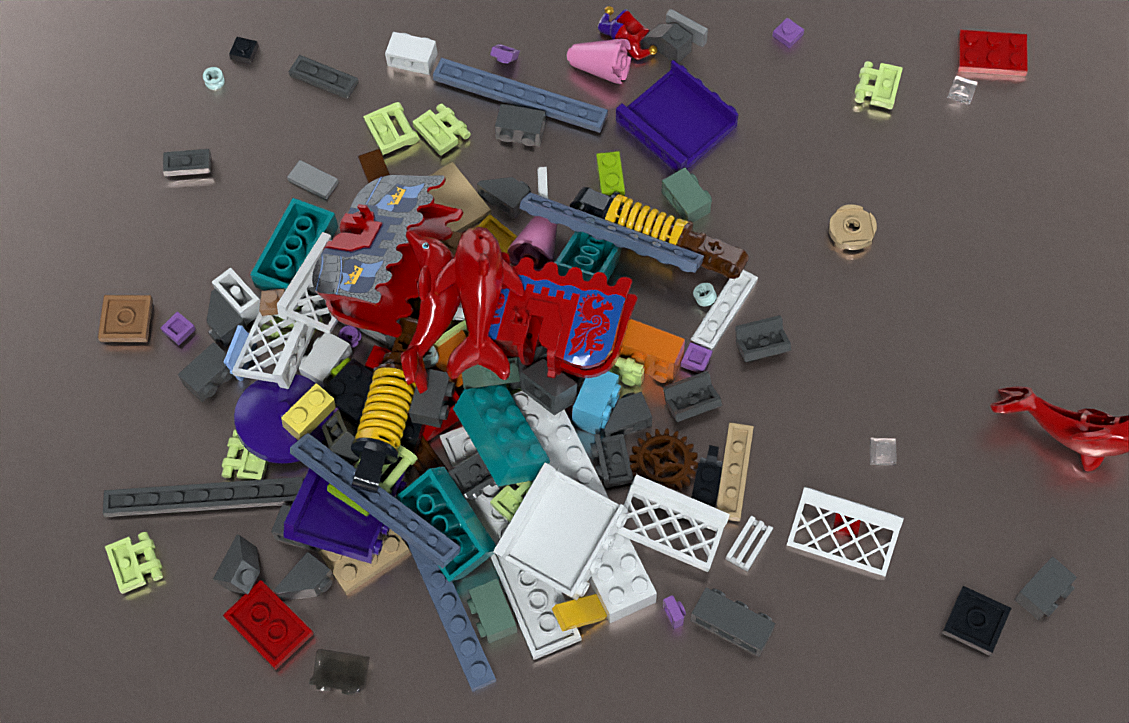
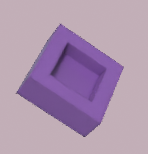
M786 18L773 31L772 36L788 48H791L804 35V29L789 18Z
M498 44L492 47L490 55L497 57V61L509 64L518 59L520 50Z
M176 312L161 327V330L176 344L180 345L196 328L184 316Z
M690 342L681 361V367L696 373L705 372L713 351Z
M673 595L663 599V608L673 629L683 626L686 612L680 601L676 602Z

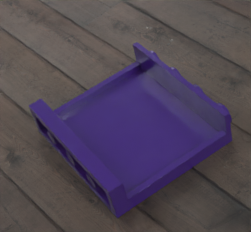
M674 60L671 61L670 71L626 107L621 103L616 108V122L675 172L684 167L689 169L737 127L739 115L733 106L723 102L716 92H711L700 79L694 78L683 65H679Z
M309 468L284 521V538L371 564L374 556L380 555L383 546L381 539L383 535H388L390 528L371 514L365 516L329 493L327 486L330 483ZM405 472L391 488L392 492L390 495L394 498L407 488L408 483L404 481ZM382 474L380 482L383 483L388 476Z

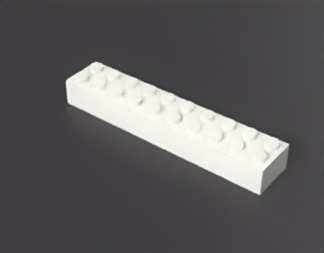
M523 391L511 395L549 457V465L558 472L609 499L565 410L553 415ZM617 533L613 536L615 537V542L609 551L605 550L601 557L603 562L596 574L592 573L589 579L595 594H597L605 610L609 623L656 603L657 592L630 539Z

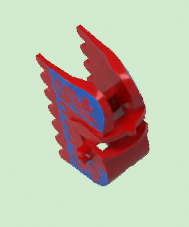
M501 252L503 260L510 265L509 255ZM524 257L519 261L518 265L511 266L522 281L525 295L520 298L502 286L488 335L502 349L505 355L519 357L521 363L528 366L533 362L536 348L540 343L542 347L547 349V377L555 379L557 375L564 371L577 377L593 378L608 372L618 360L629 320L638 299L635 294H628L633 282L632 279L621 277L614 286H609L607 284V276L602 272H597L592 276L591 280L584 281L583 272L578 267H572L565 276H560L558 274V266L554 262H548L541 271H536L534 269V262L529 257Z

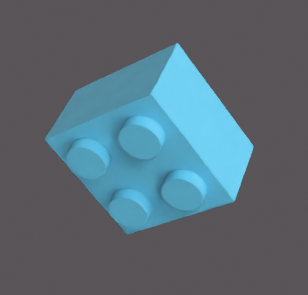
M608 371L598 377L585 378L573 405L572 426L592 434L599 433L600 435L601 430L605 428L610 418L612 408H615L620 398L621 385L618 384L619 375Z

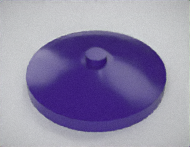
M295 374L289 389L280 388L278 383L257 380L246 388L238 399L234 413L235 429L242 445L256 457L268 462L283 464L300 461L290 454V447L298 440L283 427L281 417L316 383L307 377ZM333 411L310 433L311 436L323 445L327 440L322 426L333 416Z

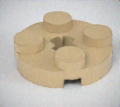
M853 204L837 209V212L832 215L829 222L830 237L839 249L859 250L871 245L877 229L876 219L873 214L864 211L863 207ZM852 223L854 227H858L859 229H856V231H851L847 227H849V224Z

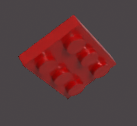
M960 29L958 34V72L1026 76L1028 72L1027 34Z
M262 580L251 588L249 594L241 597L223 614V617L275 670L314 634Z

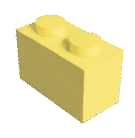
M316 383L281 417L282 425L291 435L299 440L305 434H310L335 409V400Z

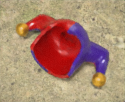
M611 6L605 8V13L598 23L599 32L611 36L612 40L627 39L631 45V50L627 49V52L636 60H641L650 54L655 55L658 50L655 45H651L648 49L641 48V41L650 30L639 23L627 9L623 10L612 21H609L610 16L614 13V9Z

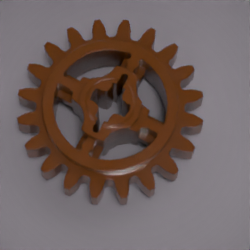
M668 428L665 429L663 435L660 434L658 429H655V436H651L650 433L646 432V441L638 438V446H632L633 455L629 456V461L633 463L630 465V469L632 472H636L633 475V479L636 475H639L673 490V488H676L681 493L682 484L689 487V478H695L696 476L694 470L698 468V462L695 461L698 454L692 452L694 444L686 445L687 436L678 439V431L670 436ZM674 451L681 455L684 465L678 463V459L673 454ZM643 460L649 461V465L654 469L653 474L646 469ZM667 475H673L672 477H669V478H663V477H665V476H667Z

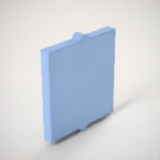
M241 325L237 326L224 360V364L229 368L230 374H233V367L249 335ZM256 343L252 345V352L255 351ZM248 361L247 363H245V364L243 365L242 369L247 370V369H248V366H249V364H250V361ZM235 376L239 381L244 379V377Z

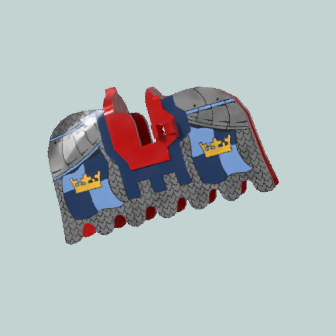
M388 175L375 179L359 191L349 212L344 214L340 222V234L336 235L332 241L326 243L322 254L316 262L312 275L315 291L326 300L329 312L339 322L396 338L401 336L403 329L396 322L399 318H405L412 314L413 308L407 303L408 299L419 297L417 281L420 267L407 241L406 232L412 230L422 237L435 238L440 241L448 240L453 232L447 227V224L456 222L463 216L462 209L434 203V197L428 193L431 189H438L444 185L446 181L444 175Z

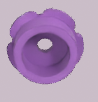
M350 325L344 326L338 333V337L348 342L351 348L356 347L362 337L361 332Z

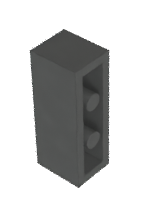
M707 587L691 613L690 620L758 657L761 656L776 624L772 622L768 615L761 612L757 614L749 610L745 603L738 600L734 602L726 598L722 591L715 588L711 590Z

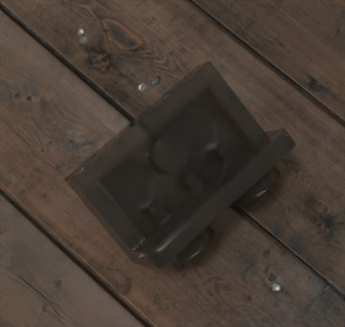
M318 649L313 677L310 678L309 684L316 685V689L322 691H331L332 688L341 689V693L346 695H357V692H361L366 687L370 657Z

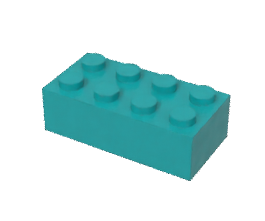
M292 198L250 274L255 288L263 291L286 290L322 232L331 235L332 240L339 227L335 213Z
M575 231L555 261L558 266V274L565 276L570 268L578 267L583 272L584 281L591 280L592 276L597 272L604 273L608 281L619 262L622 248L615 246L612 242L595 239L590 234Z
M506 385L464 389L453 410L497 486L535 480L544 463L549 464L550 459Z
M445 467L430 468L395 497L461 547L460 553L444 568L439 566L448 582L463 579L494 554L493 551L496 544Z

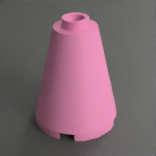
M627 39L577 43L568 49L567 60L575 68L615 84H622L621 80H626L630 70L631 57L627 56V49L631 50V45Z
M534 216L509 246L507 253H509L510 263L516 266L522 258L529 257L534 262V269L541 271L546 263L554 262L557 224L551 223L548 219L541 216Z

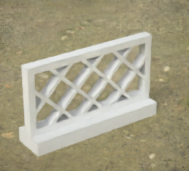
M322 232L278 301L277 309L278 317L288 320L290 317L327 334H331L338 320L331 315L332 319L328 325L319 322L317 316L330 312L327 307L314 311L311 302L323 300V298L319 295L309 297L307 292L310 287H313L312 275L316 262L322 254L326 243L332 241L331 235ZM305 304L309 305L311 311L305 314L295 312L298 306Z
M319 301L311 302L314 311L323 309ZM301 305L303 307L298 313L305 314L311 312L309 305ZM259 311L232 373L234 376L278 383L280 388L289 389L315 328L290 317L288 320H283L276 324L273 318L277 317L278 314L262 316ZM272 320L274 326L261 332L262 324ZM293 323L292 331L282 335L280 329ZM278 331L280 337L267 343L265 337ZM263 340L265 345L252 352V345ZM284 343L283 351L273 355L271 349ZM269 351L271 357L258 363L256 357ZM252 359L254 360L255 366L248 370L242 369L245 363ZM273 363L276 364L273 374L263 373L262 369Z
M636 475L627 492L624 506L630 512L627 514L628 519L633 518L637 529L631 531L622 527L621 529L618 528L616 533L708 572L730 514ZM632 497L641 499L645 508L635 511L631 503ZM662 508L666 510L669 517L659 521L654 509ZM648 512L653 523L643 526L638 515ZM680 518L689 520L692 528L682 531L677 520ZM672 522L677 533L666 536L661 525ZM656 527L661 539L656 541L650 539L646 533L647 530ZM708 528L715 531V537L706 541L701 529ZM695 532L700 543L690 547L685 535ZM680 538L685 549L675 550L669 541ZM703 547L707 555L706 562L696 559L693 551Z
M805 486L787 545L886 576L904 518ZM805 503L815 506L820 516L807 522L802 514ZM820 508H823V509H826V510H829V511L823 514L822 511L820 510ZM835 512L841 515L844 524L831 530L825 516ZM845 516H848V517H851V518H854V519H852V520H850V521L847 522ZM800 517H801V519L803 520L804 524L798 527V524H799V521H800ZM822 518L829 532L815 538L809 525ZM857 520L864 521L869 532L856 538L849 524ZM869 523L878 527L872 530ZM847 526L853 540L840 546L833 533ZM804 527L807 528L813 539L805 544L793 541L796 531ZM882 528L892 530L891 541L880 545L874 532ZM871 534L878 547L864 554L858 540ZM831 535L837 548L830 552L822 551L817 541ZM855 542L862 556L854 560L847 559L842 549ZM815 543L817 549L808 545ZM889 546L887 554L885 555L883 548ZM880 550L885 559L882 569L872 567L867 556ZM839 551L842 557L835 555L833 553ZM864 558L866 564H863V563H860V562H857V561H859V560H861V559Z

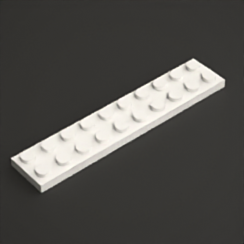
M464 427L440 435V440L452 468L478 452ZM489 484L481 489L483 493L473 500H469V498L466 500L497 546L509 522L491 506L490 501L507 485L491 487ZM514 484L509 485L514 491L516 490ZM495 553L490 557L533 660L581 641L577 628L562 632L552 611L556 604L566 602L561 591L504 560Z

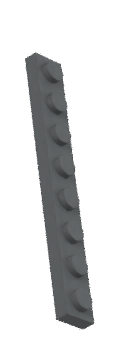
M294 477L104 490L103 515L105 517L278 506L282 504L291 505L298 494L304 478Z

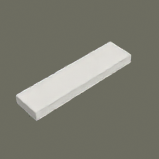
M743 270L738 278L729 279L690 339V342L713 351L755 286L758 277Z

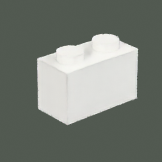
M397 32L392 33L385 52L388 66L430 75L438 54L436 41L426 37L420 38L407 33Z
M231 267L212 281L214 289L242 317L246 325L257 318L260 299Z
M324 333L322 337L320 336L315 340L313 349L308 356L305 355L299 364L301 376L309 378L324 388L333 379L331 370L336 368L343 360L348 357L351 358L353 355L350 344L332 333Z

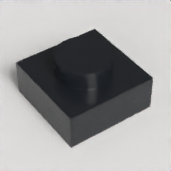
M236 37L229 53L230 59L251 64L259 47L258 42Z

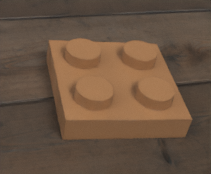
M104 295L98 333L99 341L148 342L153 304L151 295Z

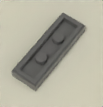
M301 55L298 56L289 70L291 77L346 99H349L358 84L357 77Z

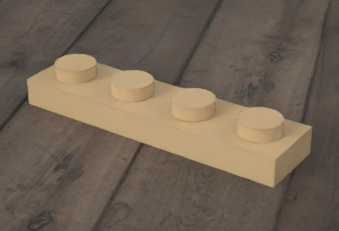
M729 422L716 509L730 514L728 520L740 522L754 426Z

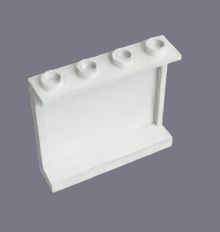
M544 463L493 552L577 601L579 596L583 597L590 585L588 580L592 573L596 574L603 562L601 557L605 550L609 551L615 542V537L613 536L617 529H621L628 519V510L624 505L611 501L558 472L551 465Z

